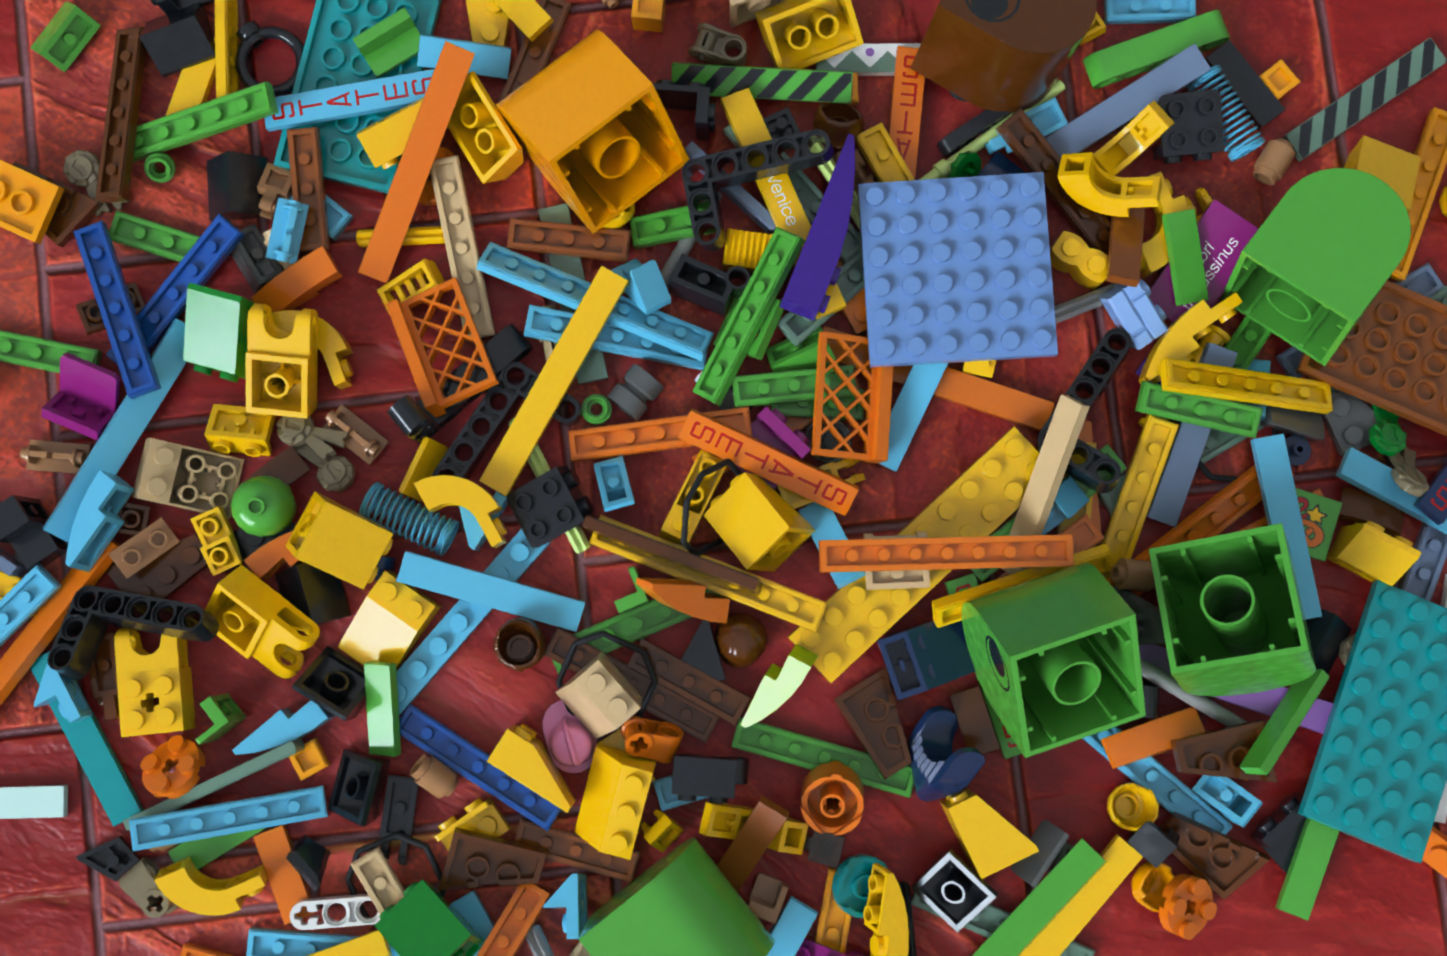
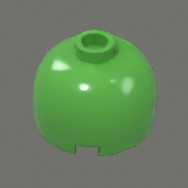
M269 475L252 477L241 483L234 492L231 501L232 517L236 524L248 534L258 537L274 536L286 530L294 520L297 506L292 494L293 491L280 478Z

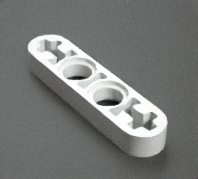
M368 894L343 895L299 900L290 911V921L299 930L373 925L380 920V914L377 912L375 916L370 918L361 914L360 905L364 901H372ZM334 903L342 904L346 909L345 917L341 920L332 919L328 914L329 906ZM318 904L324 905L322 910L324 922L318 921L320 915L310 916L308 922H303L302 917H297L296 913H299L303 906L307 907L308 912H318L320 909Z

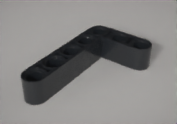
M814 129L688 160L683 166L682 178L695 240L707 251L719 250L726 241L717 189L823 165L834 154V148L828 134L820 129ZM816 142L826 143L824 150L819 153L811 152V147ZM784 150H795V154L791 159H781V154ZM755 157H765V161L761 166H751V162ZM725 164H735V168L730 174H721ZM704 170L705 175L700 181H692V176L696 171ZM702 200H711L707 210L698 211V204ZM708 229H716V235L712 240H703V235Z
M514 324L506 326L484 345L496 377L499 376L507 364L520 362L533 348ZM462 363L451 375L462 378L469 363ZM475 366L469 381L478 383L487 379L486 370ZM447 379L442 390L445 398L456 393L459 382ZM486 390L445 408L447 413L437 418L425 409L421 399L417 401L410 395H406L394 403L387 414L408 438L421 444L425 436L431 438Z
M1113 328L1104 335L1065 393V395H1069L1090 406L1086 418L1128 355L1132 342L1130 334L1124 329ZM1119 343L1123 349L1114 350L1108 344ZM1100 366L1103 367L1107 371V373L1100 375L1095 373L1092 368ZM1084 390L1087 391L1091 395V397L1088 399H1082L1079 396H1077L1076 392ZM1055 410L1038 435L1036 450L1038 452L1041 450ZM1077 439L1072 455H1081L1086 462L1075 464L1070 459L1065 473L1096 492H1111L1116 487L1121 474L1119 464L1094 447ZM1108 471L1113 479L1104 481L1098 477L1097 472Z
M519 362L507 364L497 377L499 384L490 387L435 468L432 476H439L447 471H453L456 477L468 480L521 400L526 399L539 374ZM513 372H524L525 378L521 384L513 385L510 383V376ZM566 393L552 418L565 426L576 425L582 418L581 406L574 397ZM498 396L507 397V405L502 410H495L493 408V401ZM565 404H572L576 408L575 414L568 419L562 418L560 416L561 407ZM481 421H489V432L483 436L477 435V424ZM464 446H471L473 449L472 457L467 461H461L459 458L460 449Z
M84 586L74 595L47 660L51 669L71 680H79L89 672L108 625L198 642H207L218 633L219 622L213 615L196 604L96 586Z

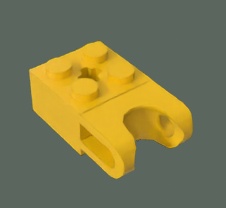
M254 303L248 311L247 320L248 351L245 353L246 412L307 419L317 408L318 313L314 309L304 308L295 317L293 331H285L274 323L272 308L269 305Z
M240 565L217 584L205 609L219 622V630L216 634L245 658L249 659L253 656L274 674L284 679L294 677L299 673L304 662V655L301 651L313 646L320 633L319 626L243 565ZM298 631H303L308 636H302ZM280 656H282L287 661H290L292 665L284 664L281 661Z
M129 628L119 629L114 636L121 737L177 732L196 728L192 672L188 661L187 639L161 635L159 648L154 653L149 654L143 649L140 634L136 630ZM154 698H159V705H154Z

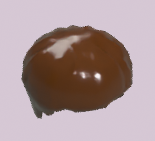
M846 103L821 104L813 116V128L826 132L833 148H843L848 133L854 135L855 142L857 136L864 131L865 122L860 111Z
M738 613L736 615H729L727 623L718 624L714 641L719 656L724 663L734 668H745L753 665L763 654L768 643V637L765 627L761 624L760 620L755 619L749 614Z
M514 618L508 620L496 631V636L493 638V649L500 663L504 664L507 668L522 672L525 669L532 668L543 658L547 640L538 623L527 618Z

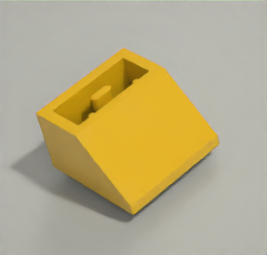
M1367 521L1366 523L1341 526L1326 559L1370 582L1379 580L1389 586H1393L1419 559L1422 552L1413 548V543L1408 539L1400 536L1392 537L1384 533L1385 528L1381 525Z

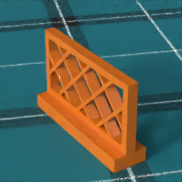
M456 277L401 303L397 299L386 303L423 405L435 418L447 413L445 408L499 384ZM454 289L456 296L451 307L439 303L443 293ZM422 303L430 305L424 319L414 317L411 308ZM436 308L448 311L442 326L430 322ZM455 314L466 319L461 332L449 329ZM428 327L439 331L433 345L423 341V336ZM446 333L459 337L452 352L440 348ZM465 340L474 342L476 345L471 358L459 355ZM437 353L449 356L443 371L434 369L432 365ZM456 359L469 363L462 378L450 374ZM475 366L486 370L487 379L478 383L469 381ZM447 379L459 382L456 393L445 398L442 390Z
M821 331L818 337L811 455L865 461V463L874 464L888 461L893 366L874 368L869 366V370L866 369L869 365V359L862 364L852 350L859 344L868 345V337ZM827 340L837 341L844 350L835 360L827 352ZM846 355L858 368L848 377L837 365ZM831 368L842 380V383L834 390H831L825 383V374ZM860 372L868 381L867 389L862 394L859 393L851 382ZM845 385L856 398L846 408L835 395ZM829 399L840 411L831 421L823 413V404ZM858 402L866 411V418L860 424L848 412ZM843 416L854 428L844 438L833 426ZM827 430L839 442L831 450L820 448L821 435ZM856 433L864 441L863 453L854 452L847 444V441ZM842 446L845 451H838V449Z

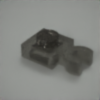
M814 831L813 836H809L807 832L803 850L809 851L807 860L838 868L846 836H833L831 833L823 832L821 834Z

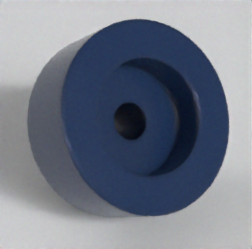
M1297 435L1285 438L1290 466L1304 464L1311 455L1309 442L1304 437Z
M381 556L377 564L378 572L374 580H378L385 569L394 571L396 558Z

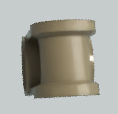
M699 23L697 28L699 33L695 44L688 51L690 56L705 63L746 65L748 58L747 46L741 36L726 32L711 24ZM733 48L741 51L740 55L736 57H730L726 53Z
M143 857L119 879V885L148 917L159 918L165 914H170L178 906L161 892L154 881L160 868L149 858ZM160 896L164 899V900L161 902V906H162V907H160L159 904H158V903L161 901Z

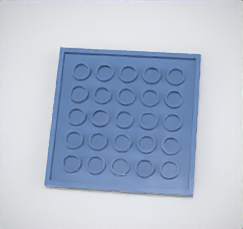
M1044 172L858 184L870 368L1055 357L1058 355Z

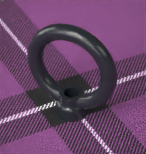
M256 21L243 25L236 33L241 43L235 58L236 71L242 83L247 88L260 84L249 71V53L252 49L261 46L266 39H278L288 44L293 50L296 57V68L293 75L286 82L273 86L274 95L278 97L292 93L304 49L302 42L293 33L283 28H260Z

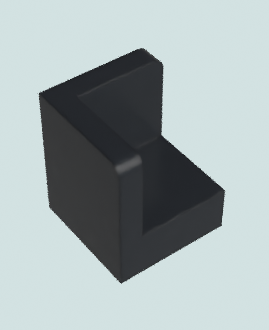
M1147 820L1137 831H1130L1127 843L1157 868L1178 847L1180 835L1171 827L1164 833L1150 820Z

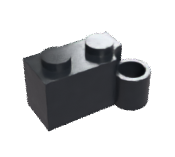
M681 254L669 279V293L725 316L732 297H741L750 280V274L747 269L741 266L732 267L726 273ZM740 278L745 284L735 286L730 280Z
M676 753L674 755L671 794L678 795V800L696 801L697 796L709 797V802L728 803V798L734 799L735 784H747L749 758Z

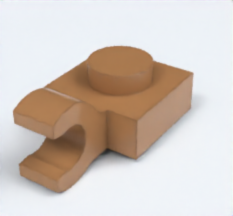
M271 163L266 164L257 185L258 193L263 195L259 203V208L262 209L260 217L272 220L278 197L289 199L292 192L290 169L274 166Z

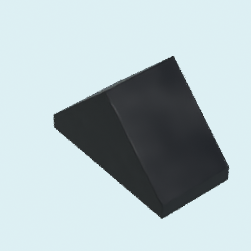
M703 620L681 660L719 681L725 680L710 623Z

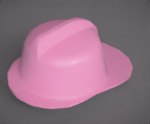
M559 700L548 708L542 721L546 744L553 763L559 769L568 773H579L590 768L598 742L581 721L567 711L564 702Z

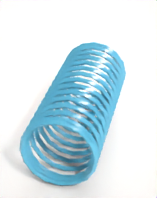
M1220 65L1210 67L1211 70L1187 85V90L1195 92L1194 89L1221 73L1223 69ZM1226 74L1217 77L1196 91H1204L1224 79ZM1226 80L1220 83L1211 90L1221 89L1222 87L1227 85L1230 80ZM1229 86L1224 90L1220 91V96L1229 92L1233 88V86ZM1234 91L1222 98L1221 104L1232 98L1237 92ZM1237 97L1222 106L1221 111L1238 102L1240 98ZM1240 103L1224 113L1222 118L1241 108L1244 103ZM1243 109L1242 111L1230 117L1228 120L1222 122V127L1230 121L1244 114L1247 111V109ZM1247 115L1238 120L1237 122H1235L1234 124H1232L1231 126L1223 129V135L1233 127L1239 125L1240 123L1250 118L1251 115ZM1253 120L1236 131L1223 136V143L1226 146L1224 151L1229 152L1227 157H1229L1228 159L1231 162L1249 154L1265 142L1264 137L1255 139L1261 135V132H1258L1247 140L1229 148L1258 128L1255 126L1239 137L1226 142L1236 133L1254 123Z
M375 482L366 493L360 506L359 514L384 527L386 526L388 530L392 529V533L398 532L400 537L404 535L406 540L410 539L412 543L417 541L418 546L423 544L424 549L429 547L430 552L435 550L436 555L443 556L456 536L459 521L449 518L445 523L446 515H443L439 520L440 512H437L433 517L434 512L429 511L427 513L428 509L426 506L421 510V503L415 506V500L409 503V497L403 500L402 493L397 496L396 490L391 493L390 487L385 490L384 484ZM374 494V496H373V498H372V500H371V502H370V505H369L368 508H367V505H368V503H369V501H370L372 495ZM387 494V496H386V498H385L383 504L381 505V502H382L383 498H384L385 495ZM393 497L388 509L386 510L391 498ZM375 509L374 516L370 518V514ZM381 512L380 519L376 521V517ZM388 514L385 524H382V520ZM393 517H394L392 526H391V527H388L389 522H390V521L393 519ZM401 519L398 529L394 530L396 524ZM406 524L405 531L401 534V529ZM413 525L411 534L407 537V532ZM420 527L417 537L413 540L414 534ZM426 530L424 539L419 543L420 537ZM433 532L429 544L425 546L426 540ZM439 535L436 546L432 549V543Z

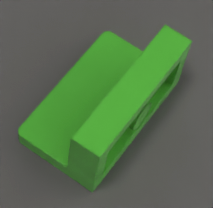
M66 1L32 44L31 49L61 71L66 72L101 25L76 5Z
M405 7L353 38L354 43L377 78L382 77L418 55L420 33Z
M820 326L797 347L786 339L767 348L766 354L773 372L816 368L819 332L824 331L823 328ZM827 340V352L835 360L836 357Z
M635 566L629 567L628 570L637 592L614 601L619 613H624L650 602L648 594L636 585V578L641 577Z
M229 693L209 696L200 703V706L214 725L195 739L198 745L217 741L247 718Z

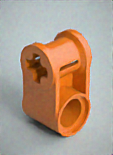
M639 716L630 717L620 728L622 737L625 739L626 752L629 755L666 764L673 761L674 755L684 736L682 729L673 723L659 722Z

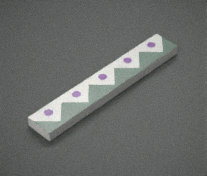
M921 43L862 44L817 62L816 70L853 71L858 76H894L897 47L919 48Z

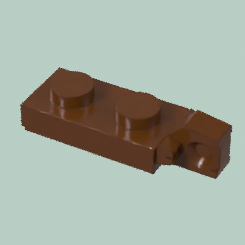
M116 632L104 635L89 670L93 699H97L99 706L103 705L105 720L120 719L114 646Z

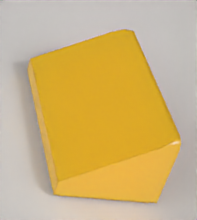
M425 436L401 483L399 492L423 502L413 483L427 477H432L435 468L449 448Z

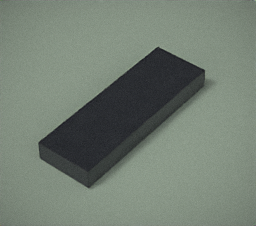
M1230 40L1205 58L1210 67L1220 65L1223 69L1221 73L1216 75V78L1226 74V77L1220 83L1230 80L1224 88L1233 86L1228 93L1237 92L1232 98H1240L1236 103H1244L1241 109H1247L1245 114L1251 115L1249 119L1254 121L1253 124L1258 127V130L1285 110Z

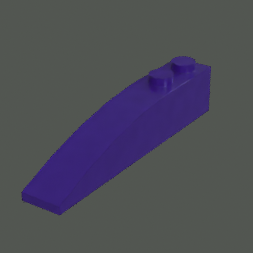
M848 133L779 306L813 321L818 312L824 314L831 297L825 294L829 284L835 286L841 272V268L836 267L840 258L848 229L854 190L855 144L854 135Z

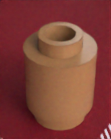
M1282 138L1269 140L1254 164V178L1266 185H1274L1276 181H1280L1296 155L1293 145Z
M1120 558L1111 568V580L1117 589L1149 592L1156 589L1150 561Z
M423 754L410 771V776L414 778V782L438 799L444 795L446 797L450 796L458 784L456 780L457 773L434 756L428 757Z

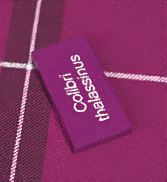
M1216 199L1210 203L1197 222L1209 298L1205 302L1210 309L1224 292L1242 250L1259 229ZM1168 262L1150 287L1151 295H1149V298L1153 305L1157 304L1162 308L1168 320L1174 322L1198 302L1176 306Z

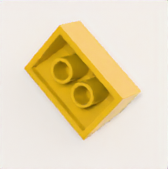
M786 0L755 13L763 41L775 67L803 69L864 44L851 0Z
M474 71L469 72L447 127L483 184L505 180L524 163L522 147Z
M597 744L574 832L599 852L630 860L657 761L634 757L625 751Z

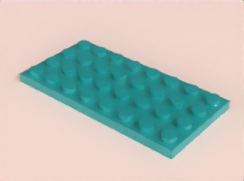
M316 0L292 94L424 71L425 67L417 66L418 55L382 77L377 78L354 43L353 38L404 7L419 33L433 36L442 0ZM400 109L288 128L317 127L320 129L324 179L388 193L399 162L387 169H383L382 165L375 168L356 134L358 131ZM282 129L273 165L290 169L287 140L288 129Z
M1377 580L1372 582L1297 814L1412 862L1421 863L1447 780V608Z

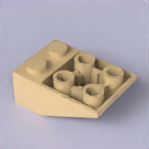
M146 438L132 497L202 513L222 505L227 518L230 519L232 513L231 501L234 492L238 488L245 459L155 438Z

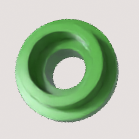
M155 152L146 158L144 171L151 180L164 183L172 179L176 172V165L174 160L166 153ZM155 163H163L166 167V170L159 171L156 168Z
M593 394L583 401L581 412L587 422L599 425L610 418L612 406L605 396ZM596 404L602 406V412L599 415H594L591 412V408Z

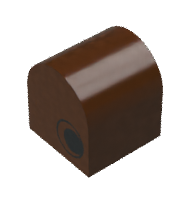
M941 0L910 68L979 108L1000 112L1011 111L1010 113H1014L1020 108L1022 110L1029 109L1048 95L1091 27L1096 14L1097 0Z

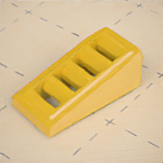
M423 259L377 289V292L387 309L386 303L394 300L390 291L395 289L400 301L403 302L445 282L434 261ZM415 278L417 279L421 287V289L419 290L417 289L413 281V279ZM404 284L406 285L410 293V296L408 297L402 287V285Z

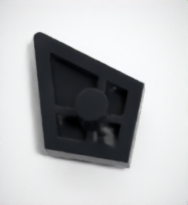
M789 107L763 118L772 139L801 133Z
M304 835L288 853L286 859L309 886L317 892L321 885L330 851Z
M122 836L76 857L80 862L114 881H118L141 860L139 855L133 851L132 847Z

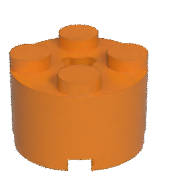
M831 761L812 769L802 784L801 810L805 822L814 831L821 834L824 832L835 836L843 835L853 830L859 824L864 810V788L858 774L840 761Z

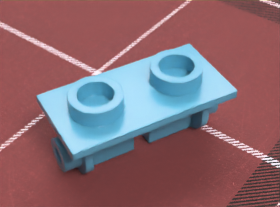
M278 197L265 258L291 264L297 262L309 205Z

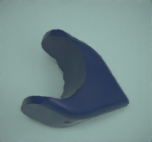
M936 706L927 710L915 726L908 741L916 794L920 800L925 802L961 792L970 784L985 764L984 756L975 748L964 747L952 753V742L959 725L955 713L944 706Z

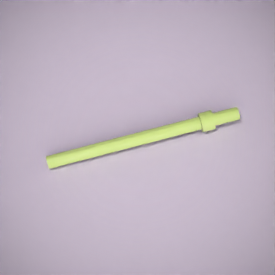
M1057 80L1042 101L1023 111L1027 112L1053 99L1065 90L1064 83L1061 80ZM1014 113L1005 117L948 159L938 161L932 166L933 169L918 180L949 177L951 163L956 160L959 153L967 151L977 153L983 149L985 143L998 136L996 128Z

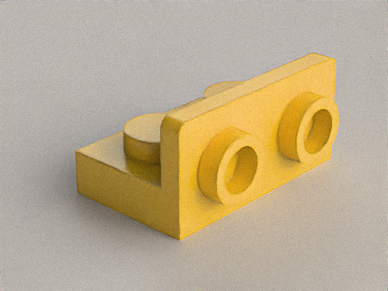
M213 404L204 435L210 449L221 454L231 452L246 454L251 457H259L260 455L271 456L272 448L269 441L276 415L246 412V407Z
M479 797L464 808L467 812L466 815L458 820L455 816H452L438 827L441 832L435 838L438 842L441 840L449 852L455 827L494 837H500L510 830L511 827L491 797L484 802Z

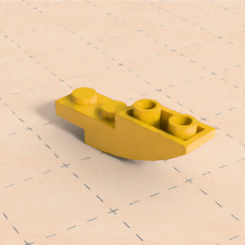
M1236 292L1211 309L1203 299L1175 320L1150 351L1138 379L1139 383L1141 384L1142 381H1151L1152 383L1161 381L1160 361L1165 357L1186 361L1192 360L1194 356L1191 352L1200 347L1196 341L1212 331L1209 325L1217 319L1222 324L1237 314L1234 308L1243 302Z
M873 863L872 873L868 879L867 905L863 911L864 925L873 931V936L870 939V956H908V916L900 886L894 873L879 863Z

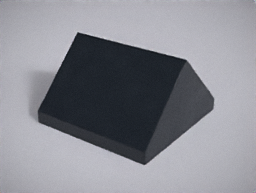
M201 1L147 22L139 36L163 77L215 58V43L206 10Z
M226 151L207 161L209 220L211 222L218 214L223 215L228 220L263 218L260 217L262 209L259 208L263 195L258 193L257 185L268 163L267 157Z
M307 563L295 565L275 574L282 597L313 620L318 626L352 616L341 579Z
M1321 609L1322 617L1306 619L1316 669H1323L1329 674L1339 655L1341 642L1348 637L1352 629L1336 614Z
M327 646L297 679L292 689L343 721L355 719L366 701L364 668Z
M344 749L328 810L360 826H367L375 821L391 760Z
M952 849L941 852L911 887L957 933L998 896V893L981 879Z

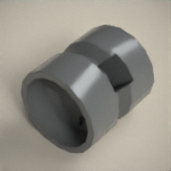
M634 363L625 373L624 380L626 383H617L607 397L627 415L638 421L648 409L646 401H654L664 390V387L653 376Z

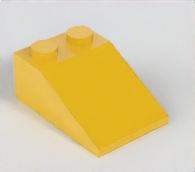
M384 571L366 596L338 648L362 665L369 661L396 663L397 671L442 606L414 586L396 582L398 575L394 572Z
M521 724V726L513 725L508 728L487 762L568 813L576 799L553 763L543 743L536 738L537 732L525 724Z

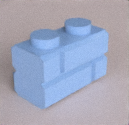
M1140 279L1136 288L1116 284L1113 288L1099 296L1101 303L1116 327L1124 329L1130 334L1132 342L1130 348L1137 350L1142 349L1151 343L1153 339L1168 331V327L1164 323L1167 319L1166 314L1157 304L1153 305L1149 298L1151 290L1142 279Z

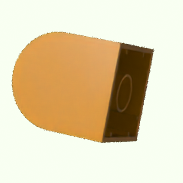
M600 30L593 31L496 104L500 114L530 159L592 234L690 160L653 83Z

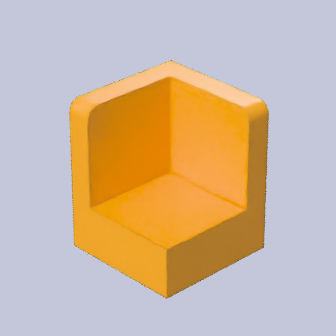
M633 0L631 13L633 29L663 32L666 1Z

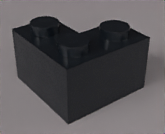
M12 495L0 503V542L11 543L16 551L14 552L16 561L23 568L32 570L39 564L45 567L67 553L68 545L64 540L42 529L50 516L40 500Z

